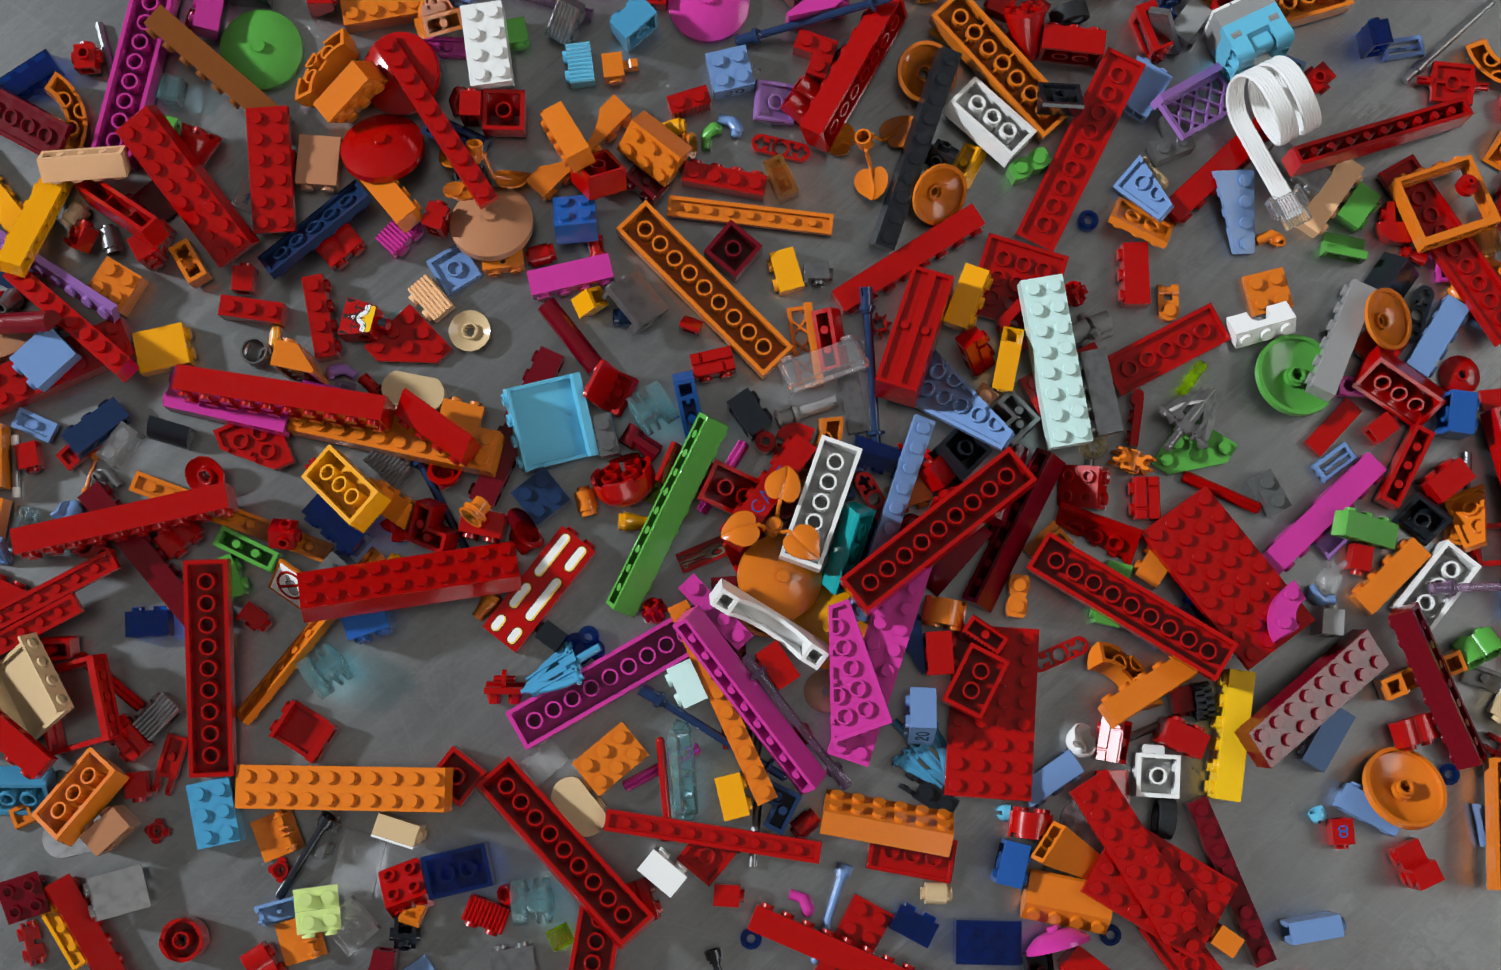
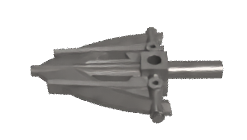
M1200 387L1195 392L1175 399L1166 407L1160 406L1158 408L1160 416H1166L1169 419L1168 423L1170 425H1176L1173 429L1175 432L1163 445L1166 451H1170L1178 440L1186 434L1189 436V441L1194 440L1197 442L1199 449L1202 450L1209 447L1207 441L1214 426L1216 407L1220 403L1218 400L1216 401L1215 388L1203 390ZM1194 405L1191 408V410L1185 415L1183 410L1187 406ZM1203 413V421L1201 422V424H1195V422Z

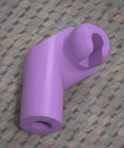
M337 363L326 368L325 376L329 380H334L337 375H344L353 381L358 372L344 363Z

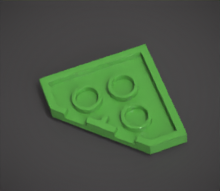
M1197 420L1195 424L1200 425L1201 421ZM1174 425L1154 457L1157 461H1152L1150 465L1167 476L1221 465L1228 462L1238 445L1212 429L1207 441L1209 445L1207 449H1199L1197 442L1194 440L1189 441V436L1186 434L1178 440L1170 451H1166L1163 445L1175 432L1173 429L1176 425Z

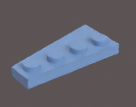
M1254 170L1212 171L1213 178H1215L1217 184V195L1220 197L1223 208L1221 209L1222 215L1225 217L1227 224L1226 231L1232 254H1255Z

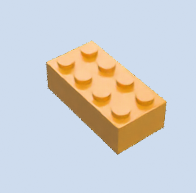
M330 444L301 476L350 526L362 533L369 528L392 501L352 461Z

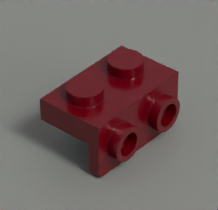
M635 164L626 172L627 190H633L639 195L638 197L641 201L644 202L646 200L653 207L669 189V185L663 187Z

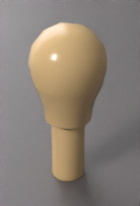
M1147 156L1143 157L1142 159L1162 189L1166 191L1169 186L1168 178L1159 172L1157 168H1154Z

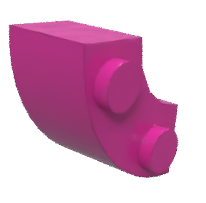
M1295 580L1284 587L1274 597L1269 606L1267 628L1273 643L1299 628L1296 620V611L1306 598Z

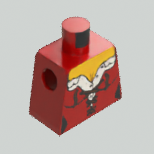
M347 297L337 334L345 342L376 341L380 330H390L391 320L390 318H383L384 313L376 305Z

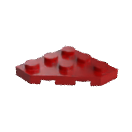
M410 304L391 320L389 331L381 330L376 341H369L364 345V348L379 363L439 364L453 351L447 342Z
M231 424L213 430L220 449L226 453L275 471L296 463L288 441L284 436Z

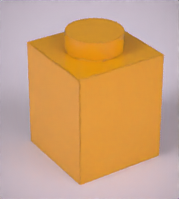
M601 286L586 288L571 299L579 318L594 316L609 305L607 299L604 300L602 298L604 292Z

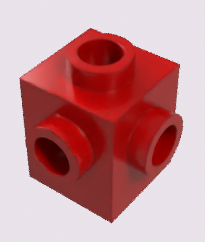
M90 41L73 44L71 61L74 64V69L80 75L101 74V63L104 61L102 50Z
M1324 61L1315 68L1310 66L1303 72L1315 95L1318 93L1323 95L1331 88L1329 84L1337 77Z
M273 518L268 529L269 548L295 550L297 543L301 542L303 534L302 530L299 529V521Z

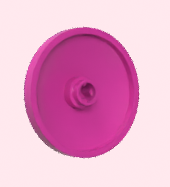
M668 0L669 15L676 29L688 39L703 44L720 43L738 33L747 20L750 0Z

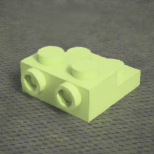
M330 884L293 889L297 935H302V939L315 937L317 932H324V935L338 934L337 930L342 929L338 885Z

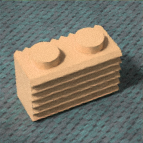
M427 273L407 289L411 294L408 298L415 306L419 304L422 306L424 311L421 313L429 322L434 320L436 324L439 323L456 308Z

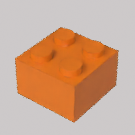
M107 256L91 279L88 287L118 306L119 313L128 317L150 282Z

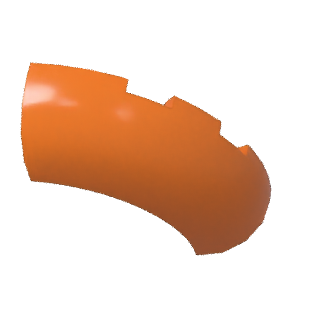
M344 28L328 37L323 42L325 46L317 54L313 52L304 67L307 69L303 78L298 79L295 92V101L299 104L316 108L313 103L352 60L359 58L357 46L351 35Z
M1481 38L1465 45L1476 67L1489 78L1501 83V58L1490 48L1487 39Z
M55 71L44 89L47 95L62 108L66 122L74 125L65 149L83 148L88 128L84 104L70 82Z
M843 416L819 418L817 434L812 445L818 447L822 435L841 441L844 425ZM815 453L798 475L800 483L806 481Z
M1098 641L1092 646L1088 654V670L1107 676L1118 687L1126 682H1129L1131 685L1136 681L1135 677L1144 672V666L1133 655H1127L1121 651V647L1111 643ZM1162 699L1157 700L1142 711L1163 705Z

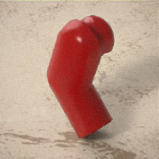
M464 86L454 87L449 97V104L454 117H459L460 90H466Z

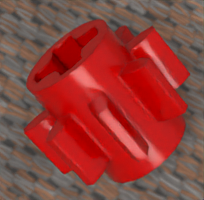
M1070 281L1065 285L1069 306L1078 307L1086 301L1087 297L1085 294L1089 292L1085 284L1082 285L1080 281Z
M876 312L875 318L872 319L873 337L874 335L879 336L881 340L883 333L889 335L890 331L886 327L891 326L892 322L886 321V314L882 317ZM882 323V328L875 329L876 324Z
M654 597L647 599L643 603L644 609L640 610L646 622L649 623L651 621L653 624L662 622L665 619V612H668L662 598L657 599Z

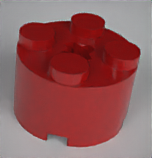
M1013 806V810H1010L1008 836L1014 837L1015 833L1016 838L1041 840L1053 822V815H1050V810L1035 809V813L1029 812V808Z
M183 916L174 919L163 927L159 939V948L162 954L171 961L179 963L188 962L203 954L209 945L208 928L196 916ZM186 936L187 940L183 943L181 939Z

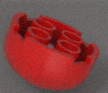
M630 453L609 460V465L601 470L597 468L590 477L593 489L603 503L612 507H627L642 501L651 493L655 485L654 479L656 474L648 455L640 457L639 453ZM621 462H625V471L623 472L619 464Z

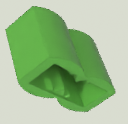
M1040 147L1031 151L1027 157L1014 160L1009 165L1005 174L1012 186H1018L1025 183L1030 176L1042 174L1048 168L1052 159L1045 147Z
M1490 626L1485 628L1479 627L1470 636L1458 637L1453 642L1451 650H1461L1468 668L1467 671L1501 655V640Z

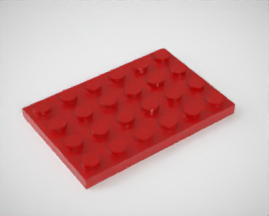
M1145 828L1203 919V922L1168 945L1192 960L1197 961L1238 884ZM1103 849L1080 892L1163 941L1108 853Z

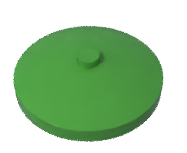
M252 10L241 14L227 26L220 42V56L262 92H267L283 87L296 76L303 62L304 46L300 33L288 18L271 10Z
M1299 334L1283 335L1267 344L1257 358L1255 379L1258 389L1263 398L1281 413L1295 417L1309 416L1319 412L1331 402V400L1326 402L1305 392L1307 387L1305 380L1314 369L1312 362L1321 351V348H1319L1320 343L1316 340Z

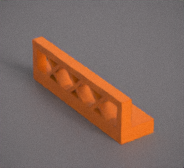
M812 301L804 302L803 306L786 308L798 390L823 387L824 379L821 372L811 313L813 311ZM803 311L805 319L799 325L792 320V313ZM799 330L807 334L808 339L804 345L795 340V335ZM803 350L811 358L806 366L798 360V356ZM805 371L813 375L814 383L802 385L801 376Z

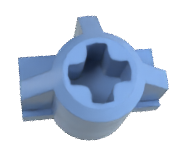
M80 501L61 502L57 509L51 512L50 516L58 519L85 513L86 508Z

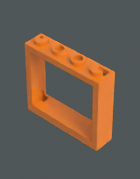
M1471 154L1464 157L1455 156L1445 163L1439 161L1430 168L1425 169L1421 167L1408 175L1402 173L1399 177L1393 178V182L1388 187L1418 254L1492 230L1501 222V217ZM1461 170L1463 175L1470 174L1476 177L1479 182V188L1472 196L1483 219L1425 237L1403 188Z

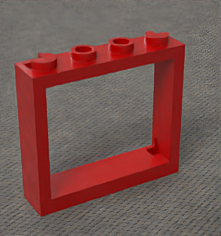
M107 653L92 654L54 666L57 674L87 666L101 737L67 746L62 719H60L44 733L46 747L53 755H63L89 748V746L92 747L124 738Z

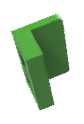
M1325 232L1323 234L1320 256L1361 264L1367 260L1368 251H1364L1365 239Z

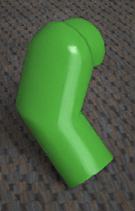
M712 122L702 131V151H711V138L722 133L723 128L721 124Z

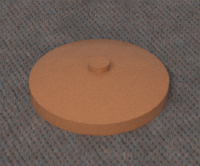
M492 186L499 200L482 210L479 209L474 199L457 203L450 217V231L453 241L460 251L473 259L497 261L516 254L527 244L534 229L533 213L527 200L512 189Z

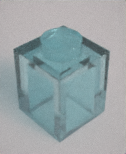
M163 73L156 97L165 107L173 109L176 106L182 108L188 83L181 77Z

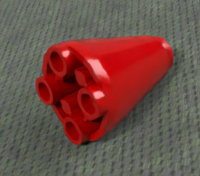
M1033 1L1021 2V6H1005V19L1014 45L1029 61L1037 59L1036 55L1039 51L1046 14L1045 4H1034Z
M184 122L181 123L179 129L180 137L204 167L220 145L222 137L212 133L209 134L203 128Z

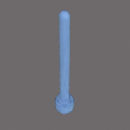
M837 862L835 868L837 879L821 931L823 927L830 930L845 880L848 879L849 875H852L854 869L851 865ZM811 958L812 964L817 965L819 963V960Z

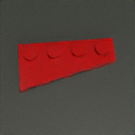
M1061 502L1055 520L1057 525L1078 537L1083 536L1089 540L1091 545L1095 547L1097 545L1108 551V555L1113 558L1118 557L1125 561L1124 564L1128 565L1132 564L1143 532L1142 529Z

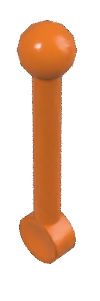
M97 452L91 455L92 464L85 487L82 488V493L90 487L91 473L95 469L96 462L101 458Z

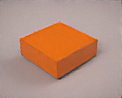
M21 804L8 810L15 830L37 822L31 816V806ZM26 808L28 815L14 814V812Z

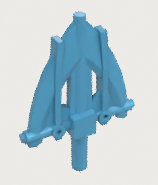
M571 641L569 643L563 642V647L552 654L534 673L526 677L528 682L520 690L522 695L527 693L536 697L542 693L563 689L573 684L581 685L582 680L585 679L581 674V663L601 652V646L597 643L576 656L572 649Z
M896 718L891 725L903 736V724ZM937 722L933 745L906 744L908 748H903L901 750L902 753L899 756L896 755L891 760L893 761L892 766L894 768L899 766L906 772L915 775L923 781L935 784L938 788L942 789L945 786L947 743L938 729L940 724ZM933 747L937 751L939 760L928 748ZM918 758H920L930 769L923 768L918 763Z

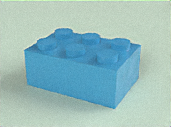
M226 776L186 785L197 850L247 839L242 811L235 808V776Z

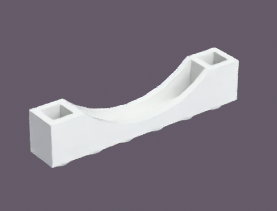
M723 578L719 580L709 594L711 606L728 616L741 619L766 632L784 645L799 660L815 670H818L829 656L826 642Z

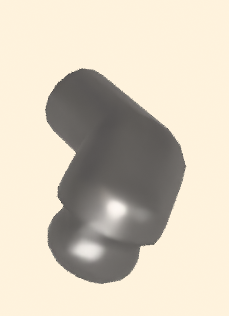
M98 468L91 473L93 481L110 482L116 490L124 485V482L111 468Z

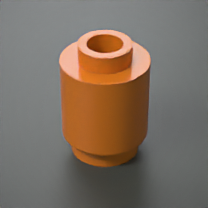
M589 485L578 487L577 492L573 493L578 513H581V517L598 514L597 508L599 506L594 489H590Z

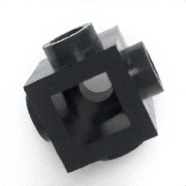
M937 139L934 145L931 144L925 164L929 167L942 163L952 165L960 150L953 147L948 141Z
M394 917V927H390L389 941H394V949L401 951L416 949V941H420L421 927L416 928L398 922V917Z

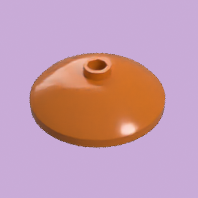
M927 40L916 42L906 48L898 60L896 74L899 86L909 98L916 102H919L936 50L943 47V45L937 42ZM921 71L925 72V78L920 76ZM957 71L953 79L949 93L955 86L957 80Z
M946 163L937 164L927 169L918 179L912 196L913 209L918 218L927 224L938 225L960 211L967 195V182L964 174L957 167Z
M1380 288L1373 291L1369 295L1364 309L1367 331L1380 347L1386 350L1400 349L1406 345L1412 331V319L1408 305L1403 297L1391 288Z

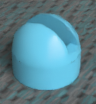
M1003 804L997 808V811H1002V814L997 815L998 819L1009 822L1010 810H1012L1011 804Z
M1322 805L1316 806L1308 812L1309 818L1316 824H1321V821L1325 822L1327 819L1326 810Z

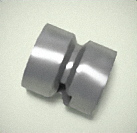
M251 337L242 343L240 355L245 362L256 369H264L270 366L273 350L266 342L260 338Z

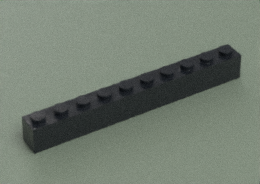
M945 46L936 50L869 244L872 247L885 252L895 250L912 201L915 185L920 178L962 53Z

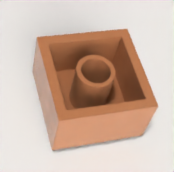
M115 804L112 807L108 806L99 814L101 816L100 819L87 824L83 828L84 833L79 838L97 857L109 853L135 830L141 822L125 804L118 806Z

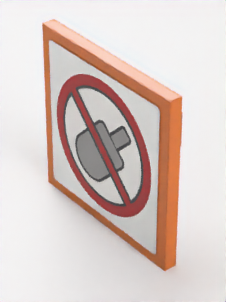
M280 558L268 588L301 610L297 573L301 571Z

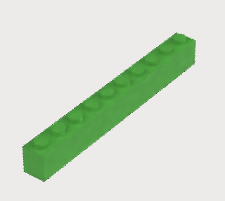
M699 412L606 601L613 610L633 618L641 610L643 600L651 590L655 575L659 573L661 563L665 555L669 553L671 543L679 533L684 517L689 513L691 502L697 496L699 486L707 476L708 468L712 460L716 458L718 448L727 435L729 426L723 422Z

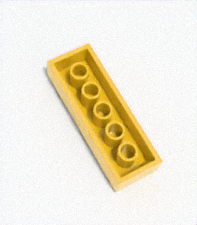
M1231 668L1223 669L1215 682L1216 686H1218L1217 694L1214 695L1216 718L1211 719L1210 722L1213 733L1208 742L1210 758H1207L1205 763V770L1208 771L1207 780L1203 782V793L1208 798L1241 802L1247 751L1234 732L1251 718L1256 672Z

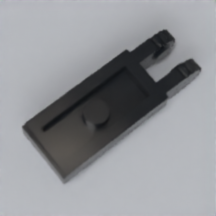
M906 772L905 776L919 785L915 791L901 783L898 788L912 795V798L929 808L946 809L949 812L955 811L960 800L953 796H944V791Z

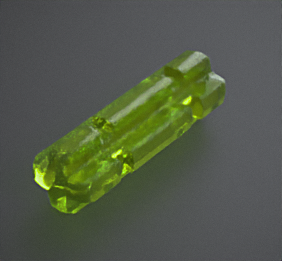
M1199 360L1195 364L1194 369L1183 380V384L1177 388L1176 393L1180 396L1188 394L1202 376L1201 373L1205 372L1208 368V365L1204 361Z

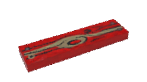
M720 536L675 554L683 574L727 556L723 547L724 541L720 539Z

